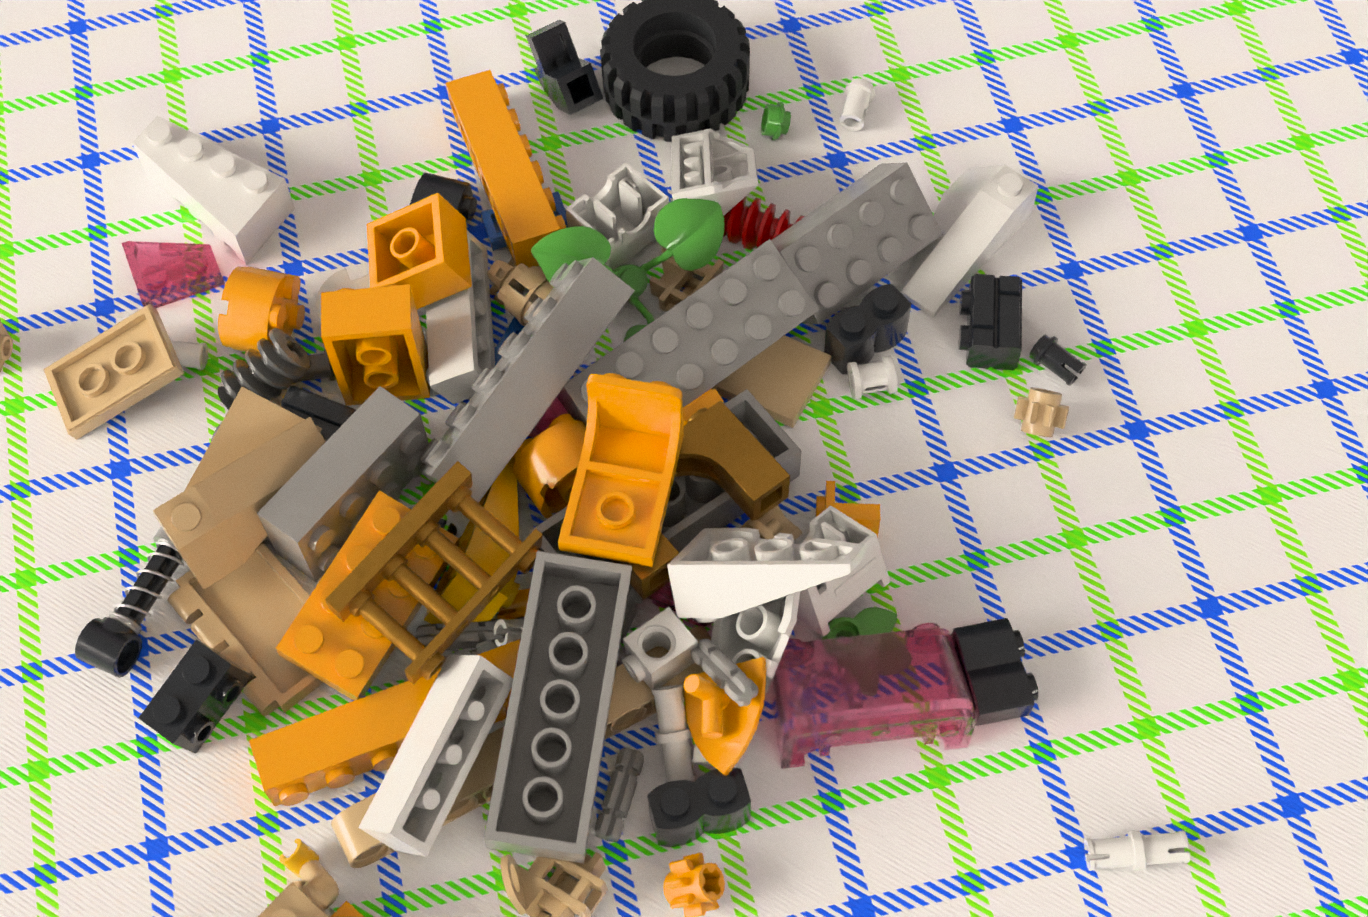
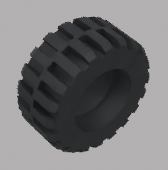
M642 0L638 4L632 2L623 9V15L618 13L609 23V28L603 34L600 58L605 100L610 104V110L619 120L623 119V124L634 132L639 129L642 130V135L655 140L656 136L664 137L665 142H672V136L710 128L718 131L721 123L724 125L728 124L736 117V111L738 112L742 109L746 101V93L749 91V39L746 37V30L743 24L738 19H735V14L725 6L718 7L716 0ZM671 57L689 58L704 65V67L695 72L680 76L662 75L647 68L656 61Z

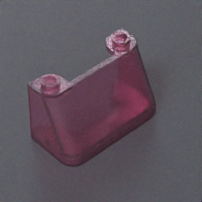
M936 623L920 624L912 630L808 642L789 638L769 686L781 769L805 766L804 755L818 748L821 757L829 756L830 747L922 737L923 743L926 745L933 744L935 736H939L943 739L945 750L968 748L977 723L973 702L950 632L940 628Z

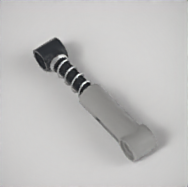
M220 425L216 428V430H215V432H214V434H213V436H212V439L214 438V436H215L217 430L219 429ZM162 526L153 538L157 547L156 552L147 555L148 564L144 569L136 572L137 580L133 586L125 589L126 597L123 602L113 606L114 611L109 613V616L103 619L95 618L87 623L75 645V656L77 659L118 678L124 677L129 673L139 658L142 640L138 634L142 631V621L145 616H151L149 610L157 598L162 599L160 593L168 581L174 582L171 576L177 567L185 565L183 558Z

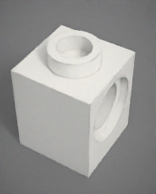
M667 607L623 638L625 658L622 659V663L637 683L644 680L649 688L653 690L663 686L695 663L691 658V651L698 647V641L680 619L677 618L670 607ZM657 646L664 647L669 651L660 658H653L646 654L650 648Z

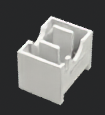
M626 162L607 176L606 184L597 195L589 197L584 194L566 208L568 227H590L603 234L611 246L610 257L604 265L614 270L655 240V218L659 211L669 203V197Z
M829 506L809 522V533L801 544L816 538L864 544L866 555L851 574L800 591L797 618L823 637L830 632L828 622L874 584L878 583L885 587L890 583L877 534L832 506Z

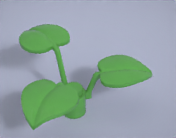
M682 198L669 202L659 211L654 223L655 239L659 245L667 250L640 267L629 264L616 267L613 270L611 267L604 265L611 254L609 241L597 230L584 226L568 227L548 234L531 248V253L540 265L548 282H550L553 275L564 263L570 265L574 260L580 261L594 257L635 290L630 296L629 302L632 306H635L646 319L647 325L654 321V317L639 300V296L647 288L648 279L646 273L668 260L672 255L676 264L686 271L706 266L716 256L721 246L724 235V216L720 204L712 200ZM635 325L629 328L625 334L624 341L647 325Z

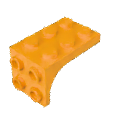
M615 373L591 374L586 385L588 416L585 439L558 539L559 550L653 567L684 438L682 391L662 381L648 383L626 379Z

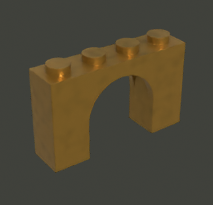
M719 401L709 409L702 408L690 417L687 424L683 426L684 438L674 478L680 476H699L715 482L726 491L752 521L759 519L789 497L790 475L722 401ZM661 532L653 567L609 560L612 563L632 566L630 585L645 600L670 582L667 565L679 552Z

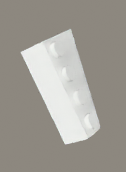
M158 115L132 142L145 172L176 201L179 200L188 208L190 214L199 222L202 221L213 231L215 237L224 245H229L236 252L237 257L246 265L295 209L285 178Z

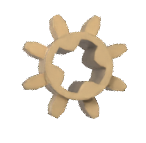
M1030 387L1028 398L1019 396L1014 419L1023 420L1021 431L1042 437H1053L1055 427L1065 429L1069 406L1060 405L1062 394L1047 389Z

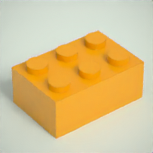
M386 284L374 288H342L337 291L321 292V338L346 406L363 404L379 386L401 401L430 398V385L426 377V371L429 368L428 350L410 284Z

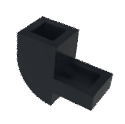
M559 19L526 35L537 64V68L534 69L536 76L545 93L559 110L572 115L604 99L590 62L578 57L565 21Z

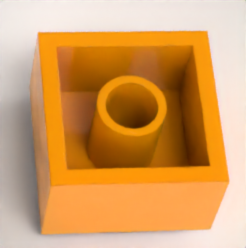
M439 193L367 223L370 288L381 287L386 284H410L416 309H420L472 287L466 218Z

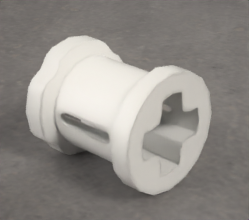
M891 355L884 356L882 361L859 365L856 362L847 363L848 382L853 399L861 398L862 394L886 390L889 394L897 393V373Z

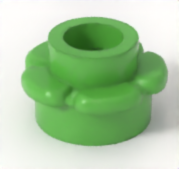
M779 101L777 105L767 103L762 114L761 134L771 136L772 140L779 139L781 134L786 135L790 127L791 112L785 111L783 102Z

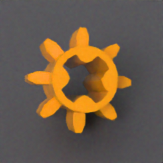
M703 853L683 856V859L669 863L671 872L664 879L663 889L672 909L684 907L685 917L704 916L706 911L719 908L717 900L724 893L725 881L716 863L704 864Z

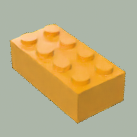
M380 490L276 646L280 657L353 701L365 696L396 646L361 615L355 617L351 614L343 622L329 610L325 599L411 510ZM440 527L439 531L458 547L459 538ZM417 544L405 556L408 560L407 566L432 588L448 565L427 545L421 547ZM384 579L372 591L375 595L374 601L407 630L422 604L395 580L388 582Z

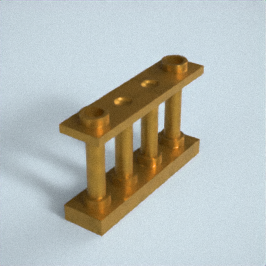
M459 461L442 476L325 599L329 610L344 622L351 614L355 617L361 615L409 657L412 663L404 671L407 679L413 684L422 676L429 680L446 661V657L442 655L445 650L519 570L526 574L533 568L537 551H541L539 548L542 546L543 534L536 528L522 541L471 497L473 493L470 490L473 486L472 473ZM449 510L453 513L460 511L510 555L492 576L439 531L441 526L438 522ZM417 544L421 547L427 545L478 590L460 611L407 566L408 560L405 556ZM384 579L388 582L395 580L446 625L427 646L423 645L374 601L375 595L372 591Z

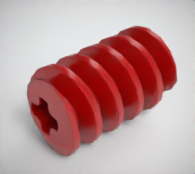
M746 196L724 215L723 237L727 235L729 242L733 244H738L742 241L743 247L748 250H752L756 246L758 248L769 239L773 240L794 225L790 223L791 210L785 209L781 216L777 218L775 217L776 204L770 203L767 209L762 212L760 211L761 199L756 197L750 206H747ZM800 215L795 223L803 219L805 216Z

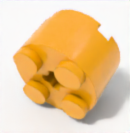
M236 267L227 279L221 300L229 301L227 315L219 314L218 331L222 345L246 352L249 349H254L259 352L257 342L262 338L271 341L269 331L273 328L281 329L289 336L292 335L293 329L300 330L305 318V307L298 304L301 284L300 277L254 267Z
M570 414L558 416L551 422L548 429L533 439H525L513 455L515 459L513 474L546 519L553 516L552 513L559 512L568 506L583 449L586 425L583 421L574 420Z

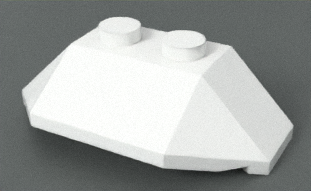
M711 128L672 136L671 194L673 201L682 198L712 200L720 204L724 216L759 185L756 157L753 148L732 138L720 137L719 132Z

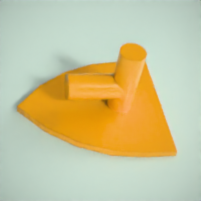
M764 657L736 664L746 674V677L750 678L758 686V695L751 699L748 706H739L705 672L684 677L686 720L693 741L704 758L726 776L744 755L758 727L764 707L766 688V658Z

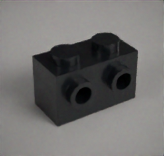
M196 639L138 719L172 744L197 753L227 710L239 697L252 675L220 652Z

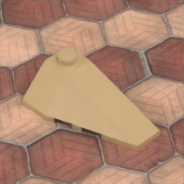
M311 417L201 480L153 510L154 516L203 590L243 566L268 536L257 513L326 442Z

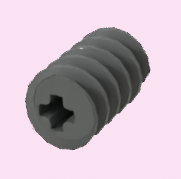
M273 328L269 331L271 341L262 338L257 342L259 352L254 349L247 350L245 352L246 361L238 359L233 363L234 371L226 369L221 373V380L224 386L218 387L220 401L229 410L241 387L269 401L276 399L281 395L282 389L286 390L293 385L294 379H299L306 373V369L311 368L312 364L307 352L293 337L287 335L281 329Z

